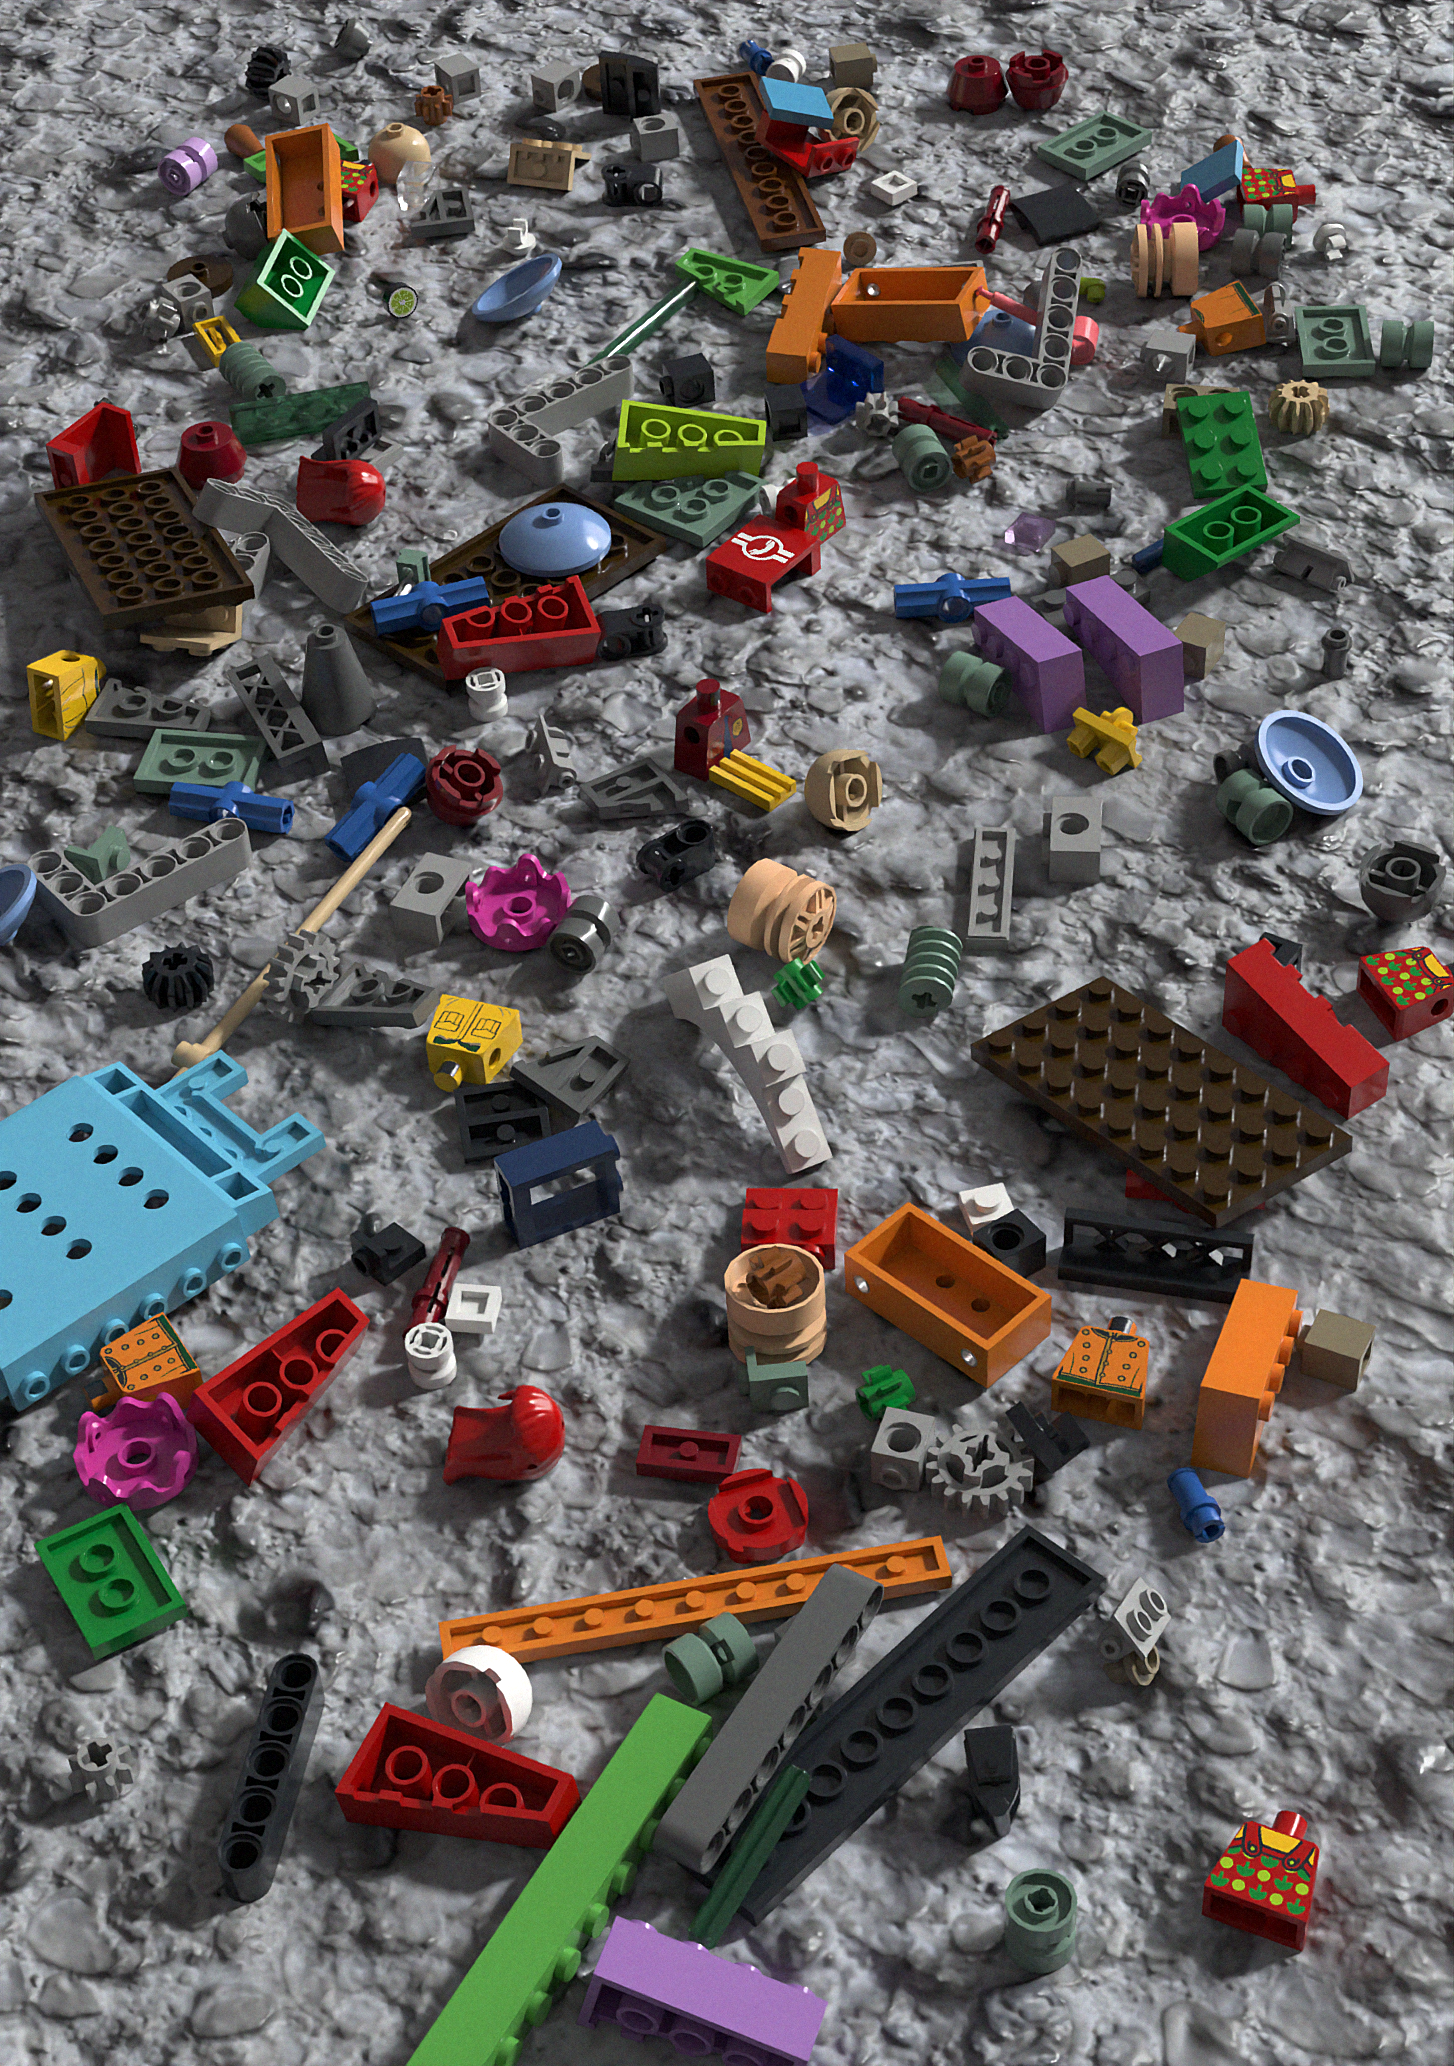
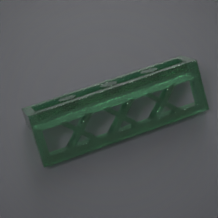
M368 381L228 405L230 428L242 446L322 432L364 397L371 398Z

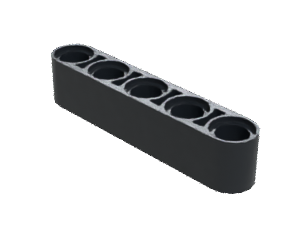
M291 1653L277 1661L272 1669L217 1848L216 1859L226 1893L231 1899L240 1903H252L260 1900L269 1892L273 1884L325 1706V1694L319 1667L316 1661L307 1654ZM251 1865V1866L248 1867V1868L239 1869V1868H241V1867H243V1866Z

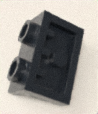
M364 397L322 431L323 445L311 454V459L316 461L354 460L382 437L377 400Z

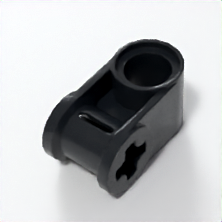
M614 163L602 168L601 177L605 182L602 202L606 206L614 208L623 206L653 207L662 200L664 177L663 172L657 166L651 164L623 165ZM651 184L653 187H645L643 185Z
M648 603L632 608L605 611L595 617L601 630L597 652L603 660L615 662L642 655H655L664 651L668 646V636L663 632L662 627L665 613L663 608L657 604ZM645 615L649 616V622H645ZM649 637H653V644L650 643Z
M690 819L659 838L648 841L638 851L635 863L637 868L644 874H651L656 879L657 886L665 892L677 890L686 882L710 871L715 866L716 855L712 826L705 820Z

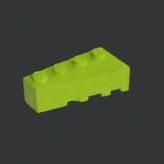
M622 399L616 434L612 481L674 480L673 478L701 474H703L704 479L725 478V471L741 470L758 477L765 447L766 421Z

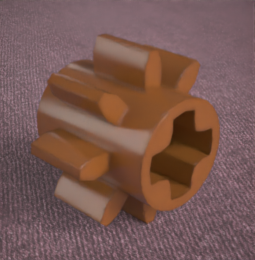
M435 85L423 88L421 95H416V102H414L416 117L423 116L425 124L431 126L444 124L447 121V116H452V110L454 109L452 94L445 95L444 89Z
M973 435L953 446L956 452L951 455L950 459L953 463V471L960 479L968 477L970 484H974L993 474L990 467L996 463V454L988 441L982 440L978 442L976 435Z
M773 1246L749 1259V1263L754 1270L746 1275V1283L753 1297L761 1304L767 1305L772 1302L774 1307L778 1309L782 1305H788L804 1294L798 1284L806 1279V1271L801 1260L792 1251L784 1250L780 1253L778 1247Z

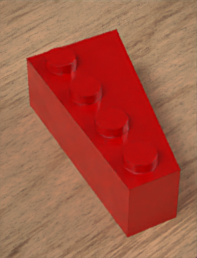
M578 575L566 578L565 584L556 587L548 584L537 588L535 594L520 599L517 595L505 598L502 605L493 608L485 605L442 619L435 652L446 680L466 678L471 671L480 667H493L499 669L502 673L589 664L593 663L601 630Z
M1263 938L1226 961L1222 1026L1231 1035L1238 1037L1257 1051L1263 1059L1269 1060L1286 1073L1293 1082L1302 1085L1318 1097L1325 1106L1332 1108L1349 1120L1386 1096L1390 1063L1350 1023L1343 1027L1337 1020V1016L1332 1009L1333 1005L1322 994L1314 998L1299 983L1303 975L1291 963L1283 967L1272 955L1276 948L1266 938Z
M339 1287L195 1389L191 1396L186 1420L190 1424H194L198 1433L250 1487L360 1349L370 1320Z
M387 1702L381 1709L334 1791L347 1822L551 1850L582 1804L573 1775Z

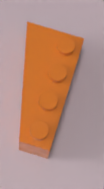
M801 247L798 254L800 269H793L790 278L792 283L790 295H784L780 319H776L766 349L767 382L782 384L799 383V386L808 387L813 374L819 372L822 354H827L831 335H836L837 333L831 303L842 289L841 251Z
M1241 1278L1200 1386L1190 1465L1249 1479L1265 1421H1270L1275 1393L1279 1394L1285 1366L1290 1364L1294 1339L1298 1340L1304 1311L1296 1310L1298 1290Z

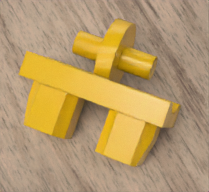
M1079 707L1072 716L1076 727L1066 739L1071 753L1083 759L1087 757L1095 746L1101 750L1095 756L1097 765L1112 776L1125 764L1136 769L1142 762V756L1136 753L1135 750L1137 742L1135 736L1138 733V728L1132 725L1133 713L1130 710L1120 707L1112 714L1104 711L1098 717Z

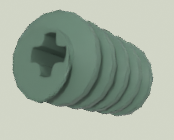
M240 341L233 343L222 353L219 361V371L222 377L249 406L260 411L270 410L283 400L286 393L284 378L249 342Z
M919 926L911 930L897 994L899 1006L908 1015L914 1018H926L938 1011L945 1010L951 1005L956 984L955 980L958 974L957 968L963 948L961 940L954 933L933 926Z

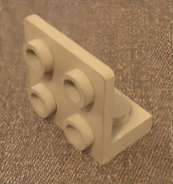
M522 138V144L511 143L507 183L572 191L575 158L591 160V153L582 152V145L553 142L552 145V142Z
M242 604L234 607L222 605L207 608L206 611L200 614L183 613L169 616L166 619V624L140 634V642L153 644V649L158 651H174L176 647L188 649V653L191 655H211L213 650L225 649L229 643L242 638Z

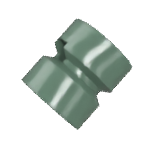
M1259 204L1243 205L1241 229L1257 230L1260 238L1265 233H1285L1286 249L1291 248L1293 228L1291 204H1272L1269 211H1266L1263 205Z
M1383 320L1380 367L1401 366L1405 360L1410 368H1431L1434 321H1413L1410 328H1406L1403 321Z
M921 424L911 425L901 430L892 443V454L912 488L920 492L935 491L949 480L953 471V463L931 428Z
M957 651L948 659L942 670L938 686L939 695L942 699L960 706L967 705L973 711L993 718L1000 713L1008 701L1013 677L1009 669L989 662L984 663L981 658L963 651Z
M1242 769L1233 773L1223 782L1216 794L1215 804L1217 809L1231 823L1235 824L1246 838L1256 845H1266L1275 841L1289 827L1293 817L1291 804L1280 793L1272 789L1270 784L1252 769Z
M725 1611L701 1624L698 1628V1636L686 1633L663 1646L661 1650L662 1659L671 1681L685 1701L695 1707L721 1693L723 1682L735 1685L759 1669V1658L750 1636L737 1618Z
M1034 1868L1024 1871L1012 1879L1005 1891L1004 1947L1008 1957L1019 1968L1030 1973L1047 1974L1057 1971L1070 1961L1075 1952L1077 1894L1073 1884L1064 1875L1051 1869Z

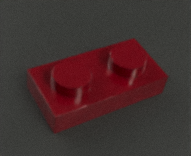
M645 1425L635 1462L636 1473L640 1476L720 1485L727 1477L737 1473L742 1452V1436Z

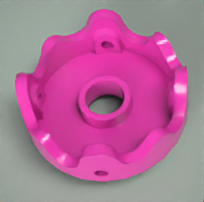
M1187 184L1174 197L1167 196L1162 192L1158 193L1151 206L1148 200L1143 199L1141 201L1140 224L1146 225L1148 240L1151 239L1154 223L1160 225L1162 238L1169 239L1172 223L1195 222L1198 234V252H1201L1216 245L1223 237L1226 208L1221 207L1218 199L1211 200L1209 204L1204 203L1197 186Z
M529 853L521 855L516 865L511 868L489 867L479 886L475 882H467L465 887L466 907L471 930L485 944L509 952H520L546 945L547 939L572 903L571 890L564 874L560 871L553 876L547 874L542 869L539 860ZM515 910H519L525 913L516 914L512 912Z
M161 1392L157 1395L155 1401L152 1402L139 1401L132 1397H123L118 1400L115 1409L104 1418H99L93 1412H85L78 1423V1439L73 1459L81 1484L92 1499L109 1508L126 1502L131 1511L158 1506L177 1496L194 1477L200 1454L194 1424H190L186 1420L173 1396ZM136 1454L150 1455L146 1461L140 1464L127 1463L129 1458Z

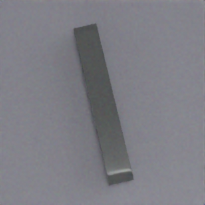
M834 1563L830 1566L664 1814L653 1840V1849L656 1852L700 1874H706L710 1871L873 1621L882 1603L884 1595L883 1584Z

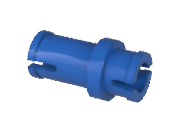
M747 40L751 47L743 42L739 48L741 58L748 62L749 68L756 74L766 76L769 66L774 62L771 53L765 48L758 47L752 40Z
M1191 1467L1179 1468L1169 1475L1167 1484L1181 1508L1180 1518L1186 1529L1193 1531L1198 1542H1213L1222 1536L1225 1531L1224 1522L1220 1518L1221 1508L1215 1498L1207 1495L1195 1469Z

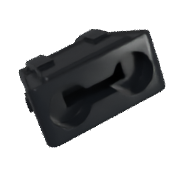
M1013 1725L965 1729V1740L963 1742L969 1786L975 1811L990 1829L993 1836L998 1838L1005 1837L1011 1830V1825L1018 1814L1021 1804L1017 1741Z

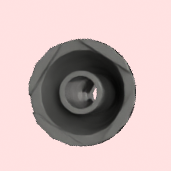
M333 624L319 625L307 637L300 706L313 727H315L316 732L323 736H342L355 733L360 730L362 722L368 718L369 722H371L375 718L378 709L376 696L345 630Z

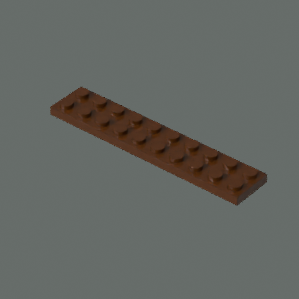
M749 71L693 80V92L761 252H777L783 248L795 246L809 247L815 243L826 242V229L800 172L754 139L762 112L766 109L758 88L759 81L755 72Z

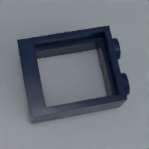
M596 1120L494 1157L502 1221L519 1250L621 1212L619 1193L623 1192L624 1187L615 1162L620 1160V1151L614 1137L611 1134L605 1135ZM594 1165L595 1181L532 1204L531 1188Z

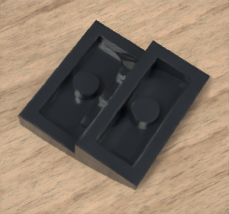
M601 51L599 55L603 114L630 116V123H633V119L662 114L658 64L634 55Z
M1068 184L1013 199L1008 203L1022 230L1029 229L1039 247L1096 231L1101 222L1086 199Z
M403 738L367 746L341 757L340 761L351 797H354L355 793L364 783L368 781L375 783L401 753L414 755L427 768L430 760L422 739ZM426 782L405 804L406 808L426 799Z
M516 1080L453 1089L465 1163L494 1159L496 1156L552 1136L546 1102Z

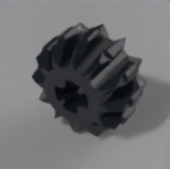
M259 46L256 51L251 53L250 62H247L248 68L244 73L247 76L245 87L248 88L249 94L255 96V98L270 101L268 88L285 76L292 74L289 70L291 60L288 59L287 53L274 47Z
M180 942L177 947L172 948L164 945L162 952H150L149 961L142 964L143 970L141 974L144 993L148 996L149 1001L156 1003L158 1009L170 1006L175 1013L180 1007L186 1006L192 1010L193 1003L207 1002V994L214 991L215 978L212 961L209 959L208 953L201 952L198 945L186 948L183 942Z

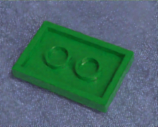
M1249 391L1177 398L1175 409L1193 499L1222 497L1245 484L1260 492H1266L1268 479Z
M126 1502L120 1503L33 1544L40 1563L95 1661L189 1616L183 1598Z

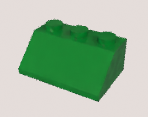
M283 228L261 250L233 306L259 328L306 330L311 325L335 271Z
M1245 484L1164 528L1162 566L1189 583L1300 523L1301 517L1250 485Z

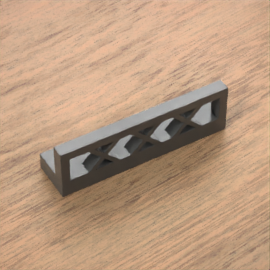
M269 654L226 671L229 682L280 768L306 758L316 776L331 770L321 738ZM259 673L260 675L256 684L241 682V680ZM260 696L269 697L271 700L269 705L256 704ZM273 718H280L284 721L282 728L269 726ZM286 740L296 741L297 746L282 752L281 748Z

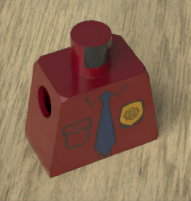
M715 679L700 680L696 684V696L680 709L676 716L674 769L704 782L709 780V769L712 766L720 767L719 761L726 757L730 760V753L733 750L741 751L751 742L743 700L740 696L720 688V683Z

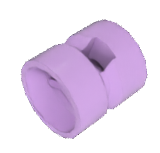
M188 138L160 160L157 167L158 176L162 184L173 194L179 196L187 195L217 170V156L211 146L201 138Z

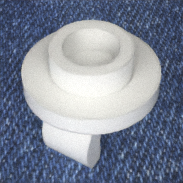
M514 218L513 228H508V235L502 240L504 250L512 255H525L536 245L535 237L528 233L526 219Z
M1326 224L1318 229L1312 244L1317 251L1324 252L1328 262L1341 260L1342 255L1339 249L1346 247L1344 240L1346 231L1340 224Z

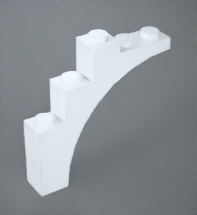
M729 954L661 978L675 1018L686 1019L698 1025L707 1033L727 1056L743 1080L767 1125L787 1174L795 1173L833 1158L802 1075L807 1070L792 1030L774 1031L760 991L746 995L743 994Z

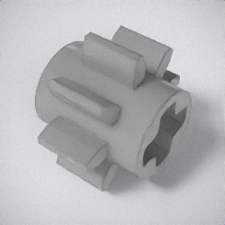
M159 296L157 300H146L142 304L138 312L137 322L141 325L140 328L144 329V336L158 342L160 337L165 339L166 336L172 337L179 326L180 315L176 313L177 309L173 308L174 302Z
M868 392L864 403L856 402V427H864L868 437L881 435L886 437L890 426L898 427V402H890L888 397H886V392L882 394H871Z
M108 1735L106 1738L99 1737L90 1740L87 1738L79 1748L77 1755L68 1756L72 1771L68 1778L74 1793H80L86 1789L90 1804H95L96 1801H109L112 1799L116 1801L124 1790L125 1784H134L135 1782L131 1769L134 1760L130 1747L122 1746L116 1749L112 1735Z

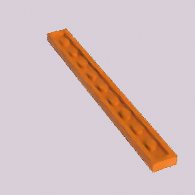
M940 1535L438 1622L443 1660H446L450 1655L462 1648L488 1645L502 1649L515 1658L518 1663H525L674 1637L686 1633H696L701 1624L724 1611L735 1616L741 1624L794 1616L800 1612L826 1571L834 1563L883 1584L884 1595L882 1600L952 1588V1574Z

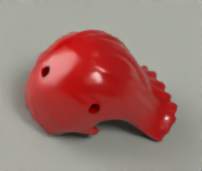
M303 455L300 456L298 475L296 477V509L310 523L330 521L360 526L371 523L382 512L386 501V485L383 476L373 465L361 460L316 461L308 459Z
M520 1385L514 1390L498 1396V1399L512 1400L510 1404L496 1408L456 1406L453 1412L450 1435L447 1439L448 1448L445 1452L446 1459L442 1473V1479L445 1484L451 1486L456 1480L463 1477H479L493 1480H532L549 1473L561 1459L565 1446V1422L559 1405L543 1390L531 1385Z

